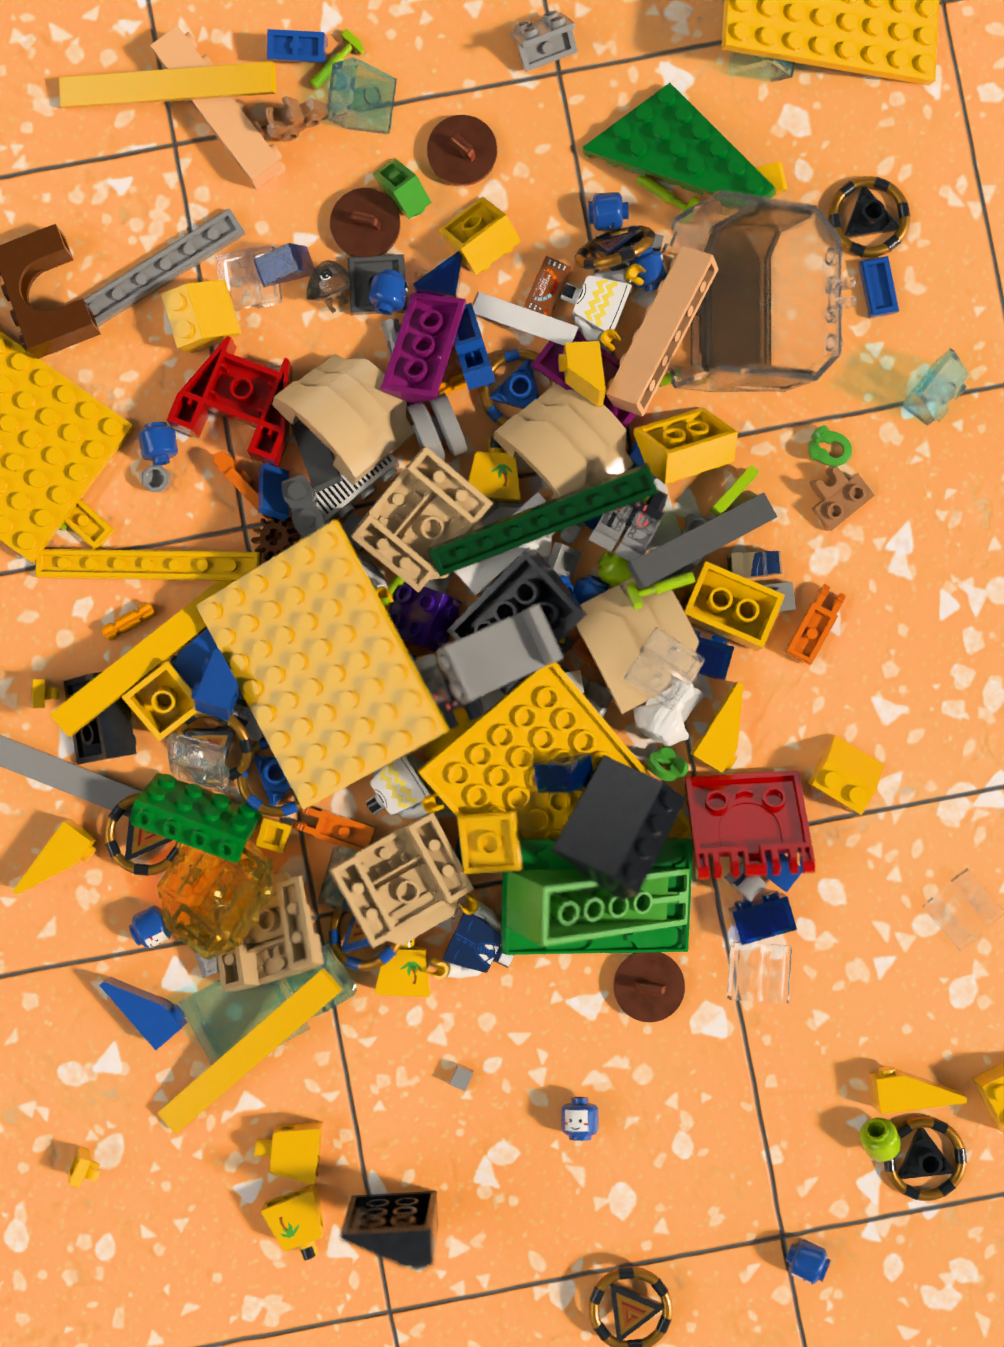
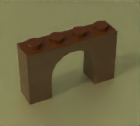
M56 223L0 245V277L2 276L4 281L1 289L7 301H11L13 306L10 314L17 327L20 326L22 334L19 335V340L26 352L30 351L37 359L101 335L93 311L84 299L50 311H40L30 306L29 291L35 279L45 271L74 260L66 237Z

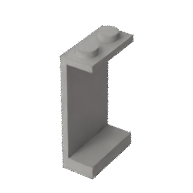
M539 604L437 650L439 653L437 657L438 663L443 672L448 673L452 682L450 684L452 694L457 700L460 699L462 705L563 659Z

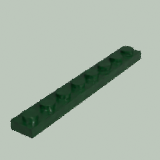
M645 463L429 547V553L441 577L659 492L648 463Z

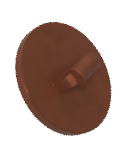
M454 115L442 120L430 134L427 144L429 164L435 174L449 184L468 186L478 183L491 172L497 159L495 136L486 123L474 116Z
M359 188L344 194L337 201L331 212L330 229L334 241L342 251L352 257L383 255L393 247L400 233L401 222L396 205L391 198L376 189Z
M662 952L633 953L619 965L615 973L613 989L620 1008L628 1016L641 1022H658L671 1016L680 1006L685 993V980L678 964L668 955Z

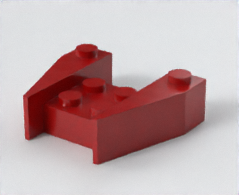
M227 336L177 393L166 420L173 429L196 438H200L210 411L254 427L256 429L247 449L250 457L279 468L289 442L290 422L273 406L274 396L292 383L293 368L287 358H284L278 372L236 356L234 353L237 347L233 339Z

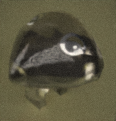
M325 260L320 262L313 270L309 279L306 292L307 300L323 301L327 308L334 313L336 309L332 305L333 298H339L344 305L348 303L343 294L350 287L349 273L336 261Z

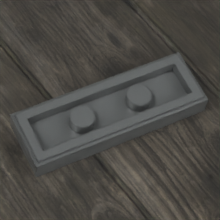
M301 420L297 421L294 425L290 423L314 490L319 492L343 481L340 472L333 466L335 459L332 451Z

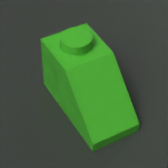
M396 158L373 173L374 178L394 202L397 209L408 219L420 215L425 210V207L432 203L417 175Z

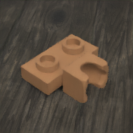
M289 96L282 98L283 106L265 109L269 122L267 129L270 136L285 142L295 140L300 132L319 125L321 119L330 114L326 103L310 98L299 105L296 99Z
M834 465L826 468V474L829 477V484L827 486L821 480H812L809 483L819 499H822L811 509L827 531H832L875 496L859 473H855L847 479L842 471Z

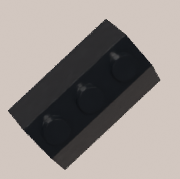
M102 672L90 673L63 681L66 701ZM122 696L72 736L77 765L137 754L136 737L133 734L131 724L132 712Z

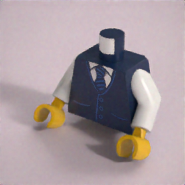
M470 893L465 894L470 900L467 905L463 906L458 903V906L464 913L443 955L442 960L445 963L436 958L431 960L433 964L438 965V969L435 972L428 971V974L436 979L479 976L482 972H488L493 961L508 968L514 955L501 953V922L493 909L477 901Z

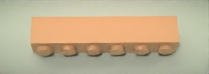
M178 25L150 45L156 58L165 69L214 66L206 54L201 56L197 52L196 48L199 46L189 32L184 34ZM232 97L189 100L256 190L283 170L280 159L283 158L281 153L273 143L270 145L266 143L263 139L266 136L265 132L257 121L251 123L246 115L249 112L239 98L236 101Z
M682 246L678 255L673 257L666 279L660 282L658 294L653 304L648 306L641 327L635 331L628 352L622 356L615 377L607 385L606 395L614 407L642 417L644 416L718 271L712 254Z

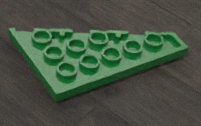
M668 83L582 147L587 158L594 156L606 160L609 165L621 166L627 171L645 177L649 174L663 179L664 183L679 185L682 189L700 195L707 193L721 198L722 202L737 204L740 208L752 212L776 195L775 187L671 83Z

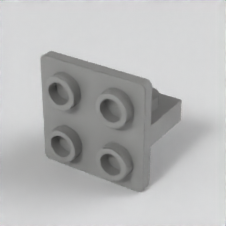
M553 10L543 14L541 20L533 23L528 20L515 26L516 29L509 33L511 39L516 43L523 70L528 72L577 53L578 50L572 31L576 28L574 21L562 12L558 13L557 10Z

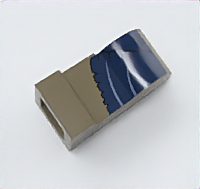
M781 551L733 552L727 555L728 571L744 578L750 579L783 574Z

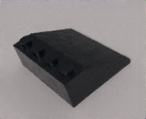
M535 549L525 551L453 623L447 632L455 641H458L539 604L555 641L558 643L587 614L556 571ZM521 678L499 688L506 694Z
M604 755L598 762L551 851L618 900L622 901L639 894L686 798L663 781Z
M437 1191L352 1195L340 1231V1240L401 1267H410L411 1270L420 1271L427 1269L429 1266H434L439 1227Z

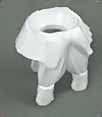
M683 677L672 682L667 696L668 690L649 699L645 706L633 708L636 729L640 730L643 735L651 738L654 742L663 743L665 746H671L688 739L689 735L685 729L684 722L687 720L690 712L705 696L703 692L693 687V684Z

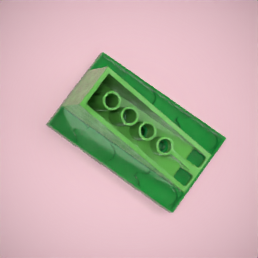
M666 838L639 894L622 901L552 852L551 849L557 839H519L523 868L521 871L503 872L501 953L505 955L688 952L693 856L691 839Z

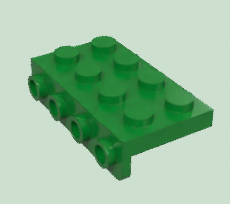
M157 773L135 799L130 823L135 827L237 863L242 857L245 845L261 822L263 814L256 812L246 803L242 804L229 799L224 794H215L202 789L197 784H188L177 780L172 775Z

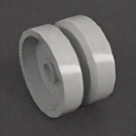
M445 392L438 394L435 400H430L434 413L432 417H430L425 404L422 402L407 407L413 421L412 428L421 449L424 446L428 447L443 461L445 459V453L441 444L443 441H445L449 452L454 456L468 451L461 428Z

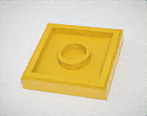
M516 811L457 816L464 874L522 870Z

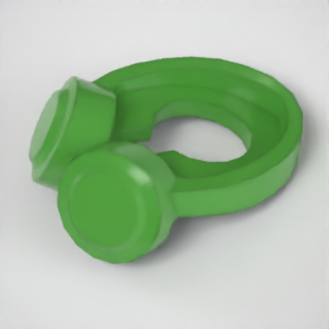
M826 425L818 427L811 436L812 441L808 445L812 461L818 460L827 466H840L850 459L852 446L844 435L829 431ZM825 442L830 444L838 442L843 447V454L838 458H833L826 449L819 446V443Z
M670 746L660 747L657 752L651 753L646 761L648 769L656 777L664 781H674L676 778L685 776L689 768L685 760L676 757L674 749ZM658 762L669 766L668 770L664 769Z

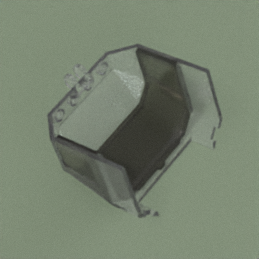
M719 190L674 218L671 226L674 235L670 244H664L661 253L675 256L678 255L682 246L706 252L714 256L718 271L691 322V367L669 365L666 373H670L672 376L671 383L675 389L704 392H786L817 381L841 355L843 345L841 336L842 308H850L857 304V297L850 295L841 297V290H850L855 287L856 279L853 277L841 279V261L843 256L841 237L819 208L811 204Z

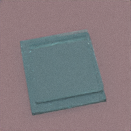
M219 979L178 1003L186 1015L197 1037V1041L202 1046L212 1065L288 999L292 993L284 979L234 992H222L221 980ZM307 1022L280 1045L308 1031L310 1027Z

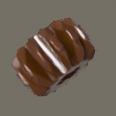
M270 517L271 523L261 518L260 522L264 527L260 529L254 526L253 531L260 534V536L251 538V542L253 544H260L256 547L255 552H265L263 558L265 561H269L273 554L275 557L295 545L292 541L301 538L299 534L292 533L296 528L293 523L287 525L288 518L285 521L280 520L278 522V519ZM275 532L282 537V539L277 541V545L270 541V538L274 537Z

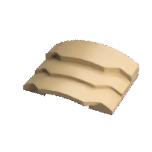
M334 354L299 381L292 382L274 396L273 406L292 425L301 420L336 455L333 466L352 485L356 484L414 435V431L406 419L407 401L381 391L385 374L368 359H344Z
M557 384L550 387L538 399L531 402L517 415L512 416L494 432L493 438L512 458L519 454L554 491L552 500L625 472L634 464L625 451L626 429L604 404L603 406H595L577 391L566 390Z
M424 446L385 490L350 536L419 593L429 580L447 578L449 574L439 576L429 553V547L483 527V515L493 503L428 447Z
M634 578L581 604L580 606L587 615L575 626L600 670L621 714L670 689L675 679L682 677L688 679L698 674L692 660L699 640L674 592L670 590L660 594L641 597L643 608L634 610L627 595L628 583L631 581L634 582L637 591L640 590Z
M434 813L406 824L329 869L372 948L385 941L400 945L408 943L420 934L452 917L458 899L474 890Z
M280 871L263 879L238 886L230 900L210 907L222 992H234L273 983L307 972L324 963L319 934H314L310 905L306 904L302 876L293 878L286 871Z

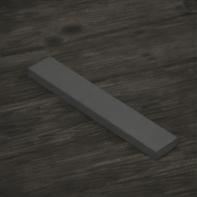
M763 492L626 565L638 587L642 590L774 520L778 516Z

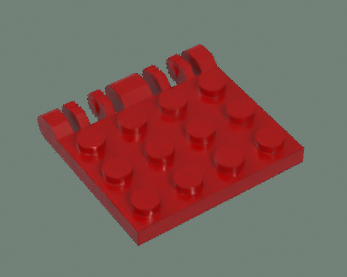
M799 770L685 777L684 784L697 880L709 879L708 858H711L714 879L721 878L722 866L720 864V857L730 858L732 878L739 877L740 874L738 856H743L745 877L767 875L765 855L770 856L772 875H779L781 864L778 854H788L790 874H798L797 853H799L801 872L815 873L816 864Z

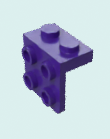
M404 581L393 597V602L387 614L401 639L437 652L438 649L447 645L449 640L447 630L457 619L462 602L427 587H423L418 593Z

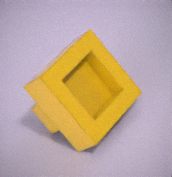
M45 679L31 680V708H45V700L59 699V688H45Z
M264 817L255 846L285 853L292 825Z
M78 1147L67 1172L69 1185L80 1188L84 1178L97 1182L101 1173L99 1169L100 1163L91 1161L89 1149Z

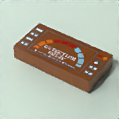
M545 256L523 307L551 317L572 267Z

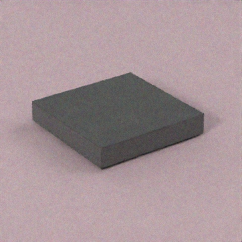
M404 254L348 257L351 315L380 314L375 311L376 307L368 300L374 275L382 273V270L389 269L401 273L406 281ZM406 296L405 304H404L402 310L397 311V312H392V313H404V312H406V309H407V296Z

